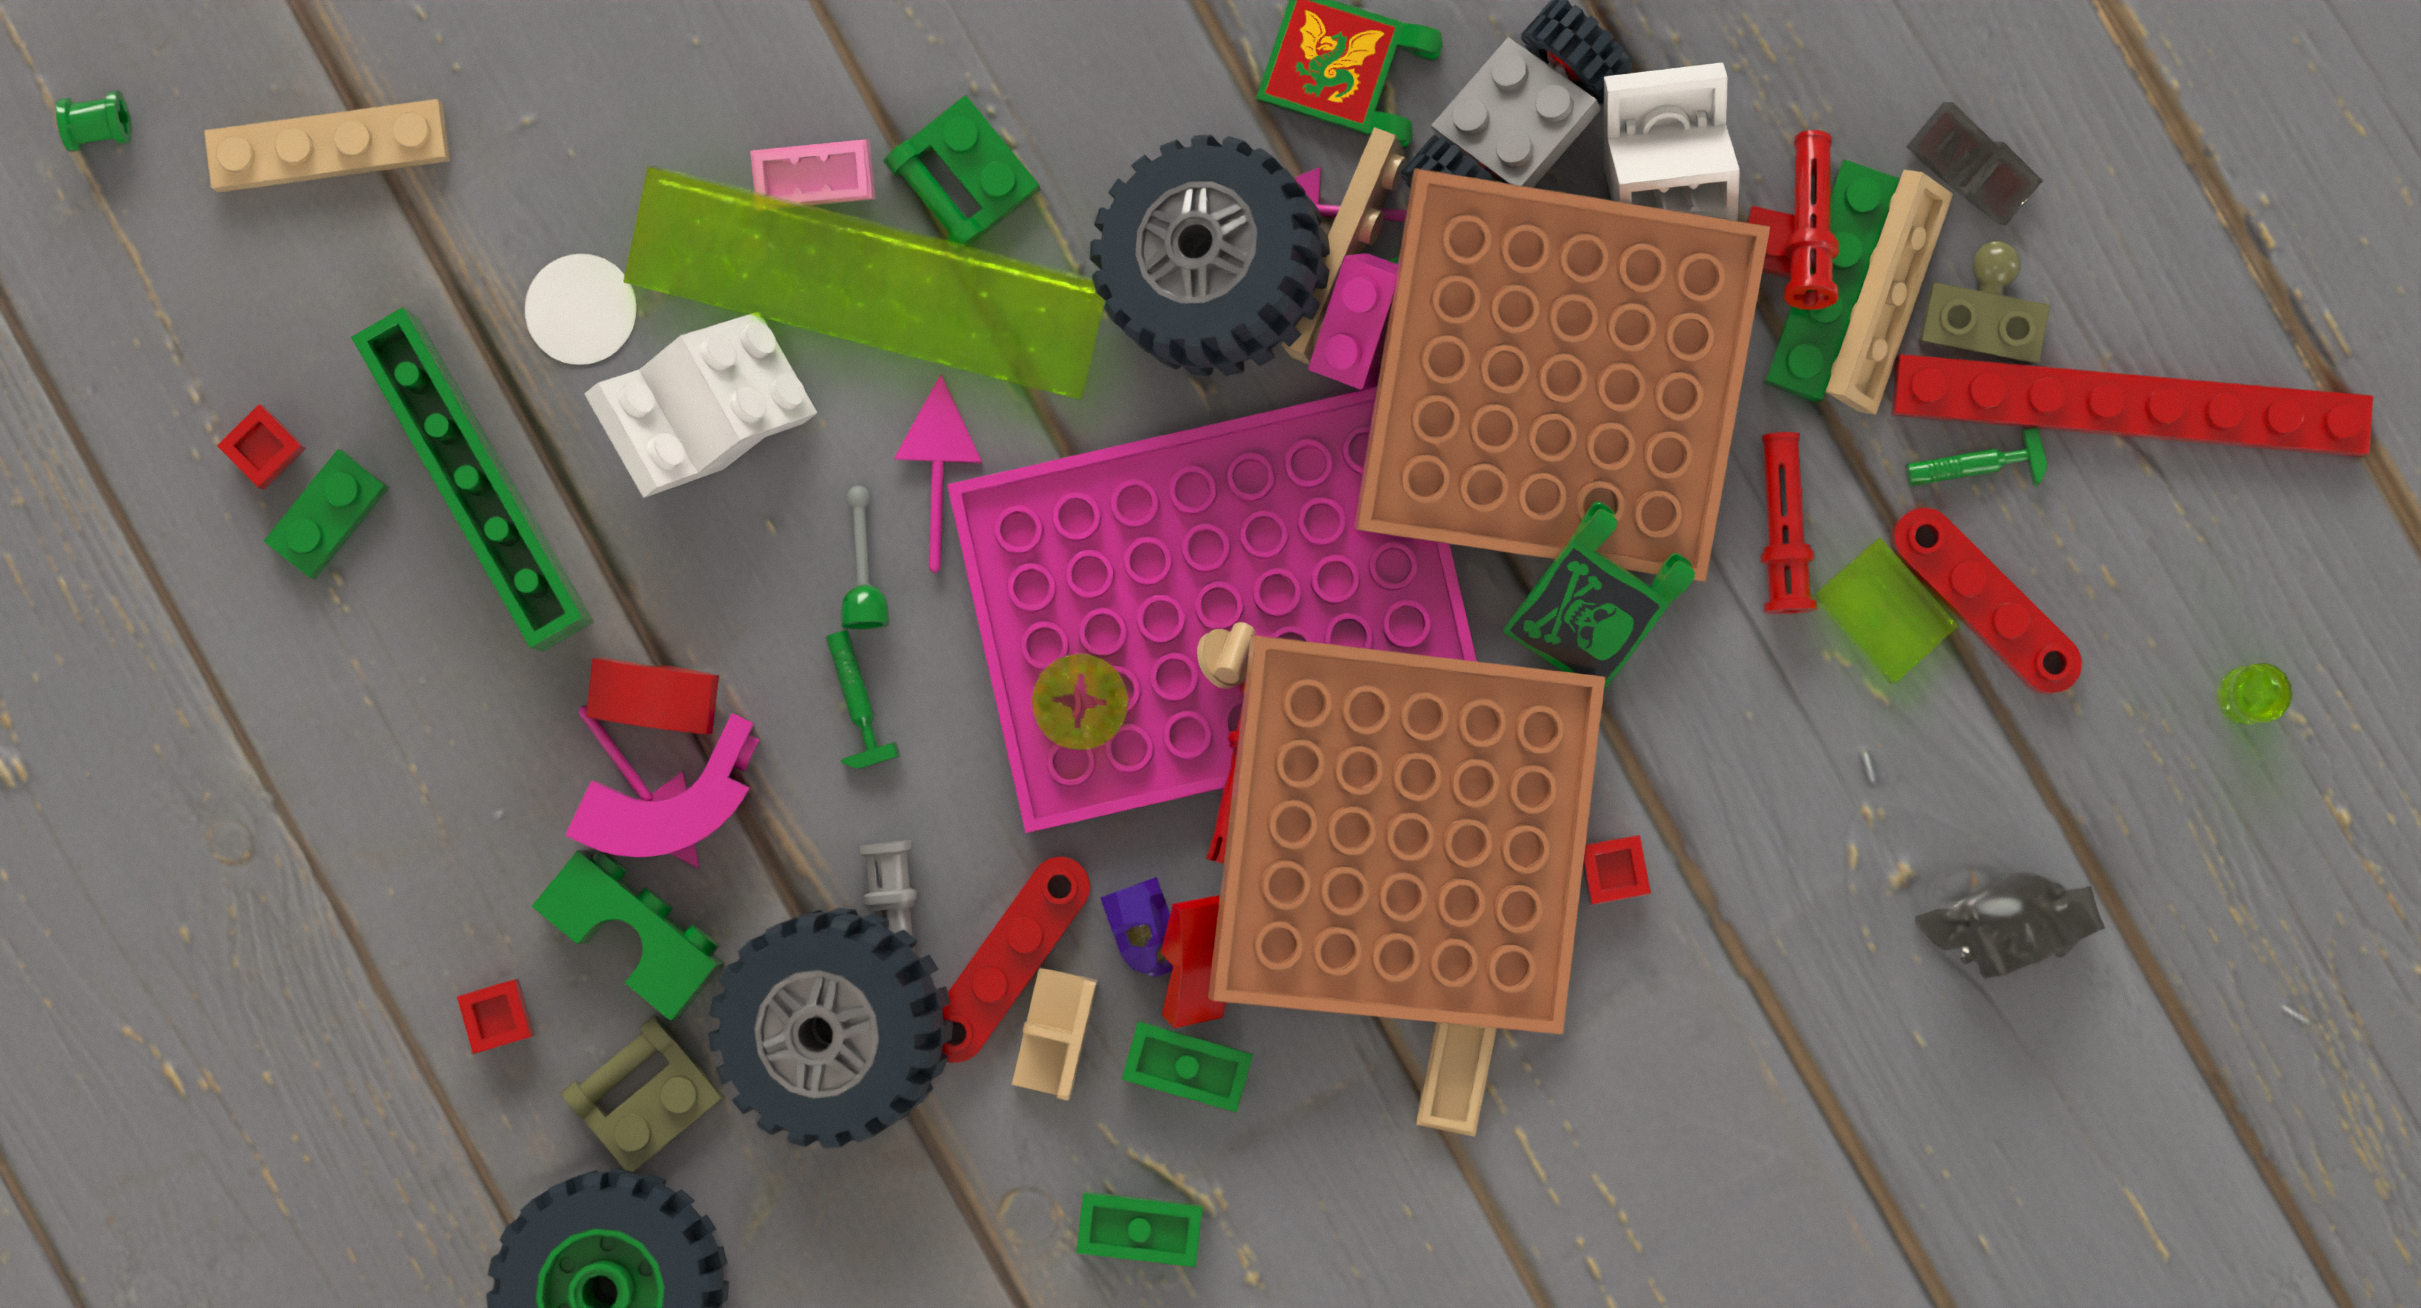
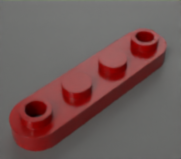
M1917 508L1904 514L1897 520L1891 533V545L1897 558L2028 688L2041 694H2054L2065 691L2074 685L2082 669V658L2077 646L1943 513L1932 508ZM1921 526L1928 527L1934 534V543L1930 548H1924L1916 541L1915 534ZM2049 652L2055 653L2061 659V669L2055 675L2048 673L2043 666V659Z
M1054 857L1042 862L1036 868L948 991L951 1004L942 1008L943 1020L961 1023L966 1029V1038L961 1044L955 1045L949 1042L943 1044L941 1052L948 1056L947 1062H965L982 1049L1087 902L1091 889L1090 878L1085 868L1077 861L1067 857ZM1056 875H1064L1071 882V891L1065 898H1056L1049 891V882Z

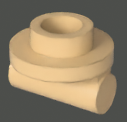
M1242 622L1235 623L1231 631L1215 629L1206 633L1200 639L1197 648L1199 666L1206 678L1215 686L1229 689L1241 684L1245 680L1251 635L1256 634L1255 629L1251 625Z

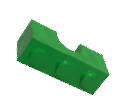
M577 850L531 907L576 944L589 943L599 929L612 920H621L630 924L641 938L643 951L640 963L624 983L670 1021L680 1019L725 964L714 954L720 946L695 925L691 924L685 931L669 918L668 915L673 910V907L656 892L645 886L639 893L624 881L622 877L627 870L611 855L599 850L594 855L588 850Z

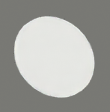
M590 254L567 255L549 263L537 274L531 283L525 300L526 324L536 344L556 360L575 365L596 363L613 355L630 336L636 319L635 294L624 273L608 260Z

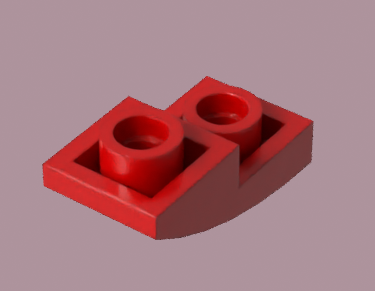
M606 657L592 658L586 717L649 728L713 734L719 675L674 666L655 667Z
M1220 895L1172 904L1161 953L1170 962L1173 969L1161 1015L1173 1029L1224 1017L1227 1002L1213 1001L1208 998Z

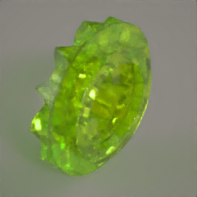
M1082 653L1058 658L1039 675L1032 695V707L1036 723L1050 740L1065 748L1086 750L1106 743L1118 732L1127 714L1128 695L1121 676L1107 661ZM1079 676H1084L1087 694L1097 697V700L1106 701V706L1096 705V708L1086 709L1084 718L1081 719V727L1075 728L1076 719L1073 718L1072 708L1063 706L1062 703L1054 702V697L1063 698L1064 695L1073 694L1075 685L1079 683Z

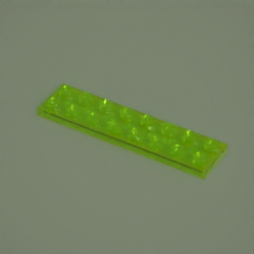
M654 165L647 167L623 279L624 283L748 315L753 314L756 317L1079 400L1084 395L1106 303L1096 293L1093 280L1090 277Z

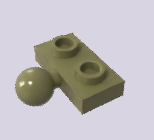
M1992 241L1984 244L1976 252L1972 267L1975 277L1980 282L1979 291L1936 282L1930 283L1918 341L2033 364L2039 363L2051 305L2002 296L2004 287L2011 284L2017 278L2021 267L2019 254L2010 244L2002 241Z

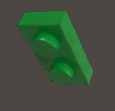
M337 449L264 539V542L307 577L315 580L389 487L347 453Z
M1138 1021L1121 1080L1237 1113L1253 1053Z
M1084 1191L1076 1253L1196 1267L1203 1205Z

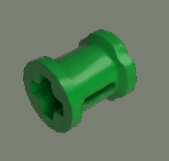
M119 90L108 92L107 97L100 100L74 103L70 98H63L57 101V126L62 143L67 151H79L82 144L112 139L121 145L131 141L132 125L130 113L123 94Z

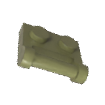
M656 1015L652 1016L640 1027L642 1033L585 1081L580 1083L575 1080L562 1091V1095L568 1105L587 1123L624 1170H631L630 1173L638 1170L725 1097L667 1025ZM657 1051L662 1053L670 1064L608 1115L597 1101Z

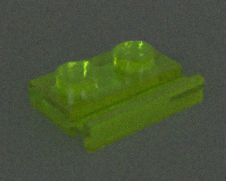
M1880 537L1812 595L1890 684L1896 683L1937 647L1943 639L1959 627Z

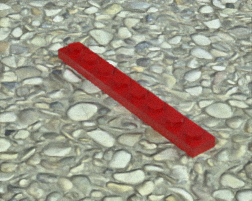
M1900 354L1896 357L1891 416L2363 457L2369 455L2373 395Z

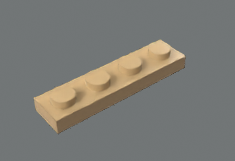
M439 99L204 130L211 189L217 193L450 161L444 106Z
M1375 127L1371 133L1328 234L1330 254L1326 257H1321V261L1330 270L1327 287L1324 289L1315 288L1313 296L1321 305L1313 320L1303 316L1295 326L1302 335L1290 347L1284 341L1282 343V347L1292 359L1310 364L1344 256L1362 254L1365 244L1373 245L1381 231L1384 212L1380 211L1388 190L1396 191L1403 179L1401 171L1407 165V158L1403 157L1405 151L1394 134Z
M1903 170L1897 190L1890 200L1889 213L1877 247L1871 254L1869 270L1858 301L1851 311L1850 324L1838 358L1834 361L1831 368V378L1826 393L1859 412L1876 415L1953 196V193L1923 172Z

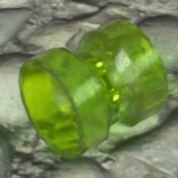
M2267 663L2241 666L2227 672L2220 680L2216 691L2217 704L2223 715L2232 722L2241 725L2272 722L2278 719L2289 708L2293 696L2292 686L2287 675L2277 666Z

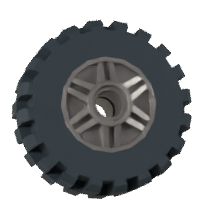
M1212 134L1194 135L1191 139L1192 146L1185 148L1176 139L1161 145L1160 151L1162 155L1152 161L1146 155H1143L1131 165L1136 173L1126 183L1118 178L1108 193L1114 198V201L1109 210L1103 207L1099 208L1094 222V226L1102 232L1101 239H1093L1090 242V260L1101 270L1094 272L1092 280L1096 293L1106 301L1104 309L1112 321L1129 338L1161 363L1175 370L1183 366L1192 375L1208 377L1213 373V367H1216L1225 376L1243 373L1245 369L1243 361L1252 359L1258 366L1275 358L1271 350L1274 346L1283 340L1290 347L1302 335L1295 326L1303 316L1313 320L1321 305L1313 296L1315 288L1324 289L1327 287L1330 270L1321 261V257H1326L1330 254L1328 235L1320 227L1323 219L1316 205L1289 171L1284 169L1272 155L1262 148L1253 150L1245 140L1230 136L1225 138L1221 145Z
M837 908L829 912L818 910L800 915L766 929V933L751 939L738 951L740 959L728 964L721 975L719 982L726 988L724 993L712 997L709 1012L712 1018L720 1019L719 1028L708 1033L710 1051L721 1050L724 1064L715 1068L722 1085L732 1081L739 1094L732 1100L743 1114L753 1109L761 1115L757 1126L773 1136L785 1130L789 1132L787 1136L789 1143L804 1147L815 1141H820L823 1148L842 1147L853 1140L859 1143L877 1135L910 1114L909 1111L922 1103L933 1090L931 1084L933 1078L942 1074L948 1056L941 1052L942 1046L952 1039L953 1021L943 1020L942 1008L951 1004L947 987L944 986L936 989L930 974L939 969L930 954L920 959L912 950L917 940L906 930H901L897 933L888 930V919L873 913L860 917L856 909Z

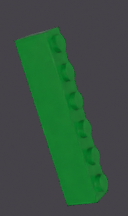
M402 307L353 335L351 339L528 646L545 652L593 624L594 620L420 319Z

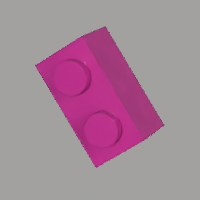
M1368 253L1344 256L1308 370L1361 390L1378 386L1390 309L1398 276L1396 274L1398 264Z

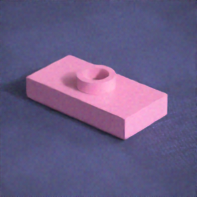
M864 139L750 151L756 210L876 199L870 140Z

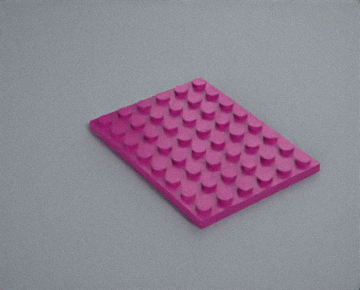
M1377 387L947 484L1025 833L1224 788L1234 749L1229 747L1230 741L1227 739L1229 731L1236 730L1244 694L1240 691L1241 684L1229 689L1215 686L1200 669L1197 656L1199 641L1206 633L1215 629L1231 631L1235 623L1242 622L1251 625L1255 629V636L1477 662L1450 544L1362 531L1354 527Z

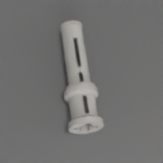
M912 840L858 845L859 854L866 857L869 893L864 895V905H868V911H874V914L889 920L888 930L893 933L906 930L913 936L910 907L916 906L915 900H918L917 890L912 889L910 885L907 852L913 849Z

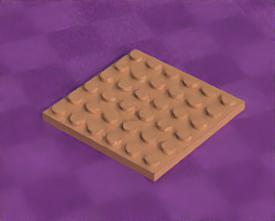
M1414 168L1396 273L1398 276L1390 309L1354 527L1362 531L1556 559L1574 535L1587 510L1594 502L1599 501L1612 508L1618 522L1616 529L1610 537L1596 549L1598 552L1625 570L1658 574L1670 554L1678 553L1691 562L1692 568L1695 571L1694 580L1706 582L1770 227Z
M1251 635L1208 998L1221 1002L1563 1034L1605 677Z

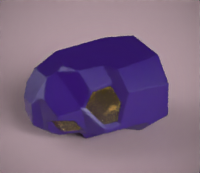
M1155 877L1100 897L1123 960L1134 971L1153 977L1172 972L1173 966L1161 953L1170 911L1158 878Z

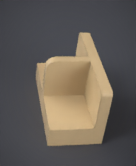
M1039 967L1027 1021L1023 1027L1024 1034L1012 1085L1057 1095L1058 1099L1069 1101L1098 980Z

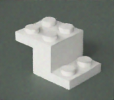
M1723 62L1604 77V173L1612 201L1738 221L1740 170L1726 126L1728 77Z
M759 311L680 335L639 370L598 382L585 393L587 400L643 498L724 470L765 437L802 425L817 414L802 383L794 373L773 332L769 329Z

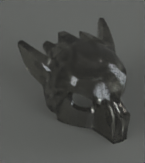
M2024 871L2008 873L1995 879L1986 887L1962 900L1954 907L1935 909L1915 916L1916 925L1936 946L1944 951L1961 949V962L1967 964L1975 961L1979 965L1980 975L1983 978L2004 976L2030 964L2039 963L2053 953L2056 958H2062L2081 939L2105 929L2091 886L2066 889L2053 879Z

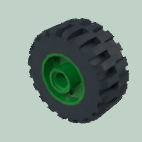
M618 1168L606 1172L595 1170L579 1174L549 1188V1190L528 1202L520 1210L521 1214L519 1217L507 1225L499 1238V1241L502 1243L499 1254L491 1257L487 1275L494 1278L493 1290L486 1293L487 1308H722L723 1303L728 1300L729 1281L724 1280L723 1267L727 1264L724 1247H717L712 1232L716 1228L707 1214L703 1217L698 1214L692 1207L695 1200L682 1189L678 1192L673 1191L665 1186V1179L653 1174L640 1176L630 1173L631 1170ZM601 1275L607 1276L616 1284L618 1290L617 1299H611L603 1293L600 1287Z

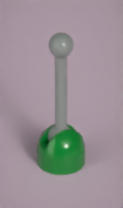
M854 486L847 493V502L853 508L857 587L850 590L842 600L841 625L842 628L851 630L877 629L889 625V609L885 595L878 588L869 584L865 507L870 502V493L863 486Z

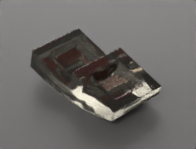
M1943 102L1906 146L1945 183L2000 225L2006 226L2043 182L2011 148L2002 141H1992L1954 102Z

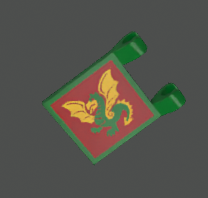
M1289 0L1256 100L1369 137L1375 127L1396 135L1401 146L1405 149L1413 135L1412 122L1408 118L1376 110L1397 48L1419 58L1435 61L1439 57L1443 46L1442 33L1428 26L1404 23L1334 0Z

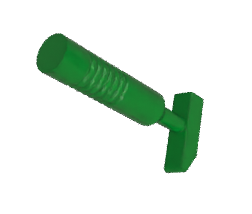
M2039 428L2026 429L2022 432L2021 436L2025 448L2022 450L2003 453L1997 449H1988L1906 464L1908 484L1910 487L1950 479L1998 472L2005 464L2028 461L2033 485L2037 487L2041 483L2048 467Z
M848 630L826 636L851 721L860 728L867 750L843 758L841 763L857 769H863L900 757L896 742L880 747L877 746L871 726L874 713Z

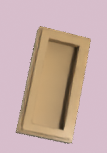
M1435 1022L1415 1122L1416 1125L1475 1137L1497 1028Z

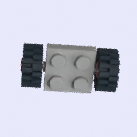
M1551 0L1521 34L1522 42L1527 44L1525 46L1526 49L1509 37L1503 42L1434 121L1431 127L1435 135L1426 142L1401 171V177L1407 181L1406 185L1410 189L1414 168L1493 181L1491 179L1493 177L1500 183L1533 188L1600 112L1599 105L1604 102V77L1629 74L1633 69L1630 56L1624 53L1626 50L1620 43L1613 41L1612 38L1614 36L1607 29L1603 30L1599 27V22L1592 16L1588 18L1584 14L1583 9L1577 5L1572 7L1568 0Z

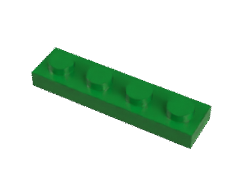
M1846 159L1840 163L1831 188L1830 232L1835 235L1839 243V254L1833 259V283L1838 286V300L1835 304L1822 309L1806 310L1793 306L1789 307L1763 382L1764 384L1818 403L1823 400L1831 377L1832 365L1838 357L1850 323L1851 311L1857 303L1869 268L1871 254L1877 246L1889 211L1890 200L1896 191L1900 178ZM1810 267V273L1813 274V269Z

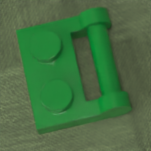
M966 94L911 139L895 147L883 161L894 176L901 174L944 226L949 233L946 239L957 253L970 247L1041 190L1037 181ZM931 150L937 154L981 208L974 216L967 219L920 161Z

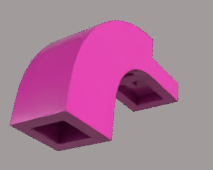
M732 713L702 775L689 789L673 798L661 801L640 800L596 780H592L565 836L599 851L628 857L665 855L699 842L722 826L734 814L751 788L729 776L734 767L745 772L760 741V739L750 735L755 723Z

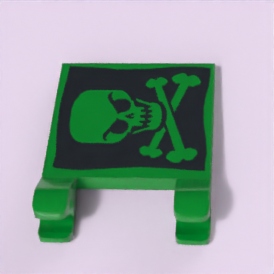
M1597 501L1587 510L1572 538L1503 630L1505 634L1563 672L1605 677V691L1669 605L1689 587L1695 578V571L1687 558L1681 554L1673 553L1663 563L1652 585L1649 586L1598 552L1596 549L1614 532L1618 521L1614 516L1615 513L1612 508L1603 502Z

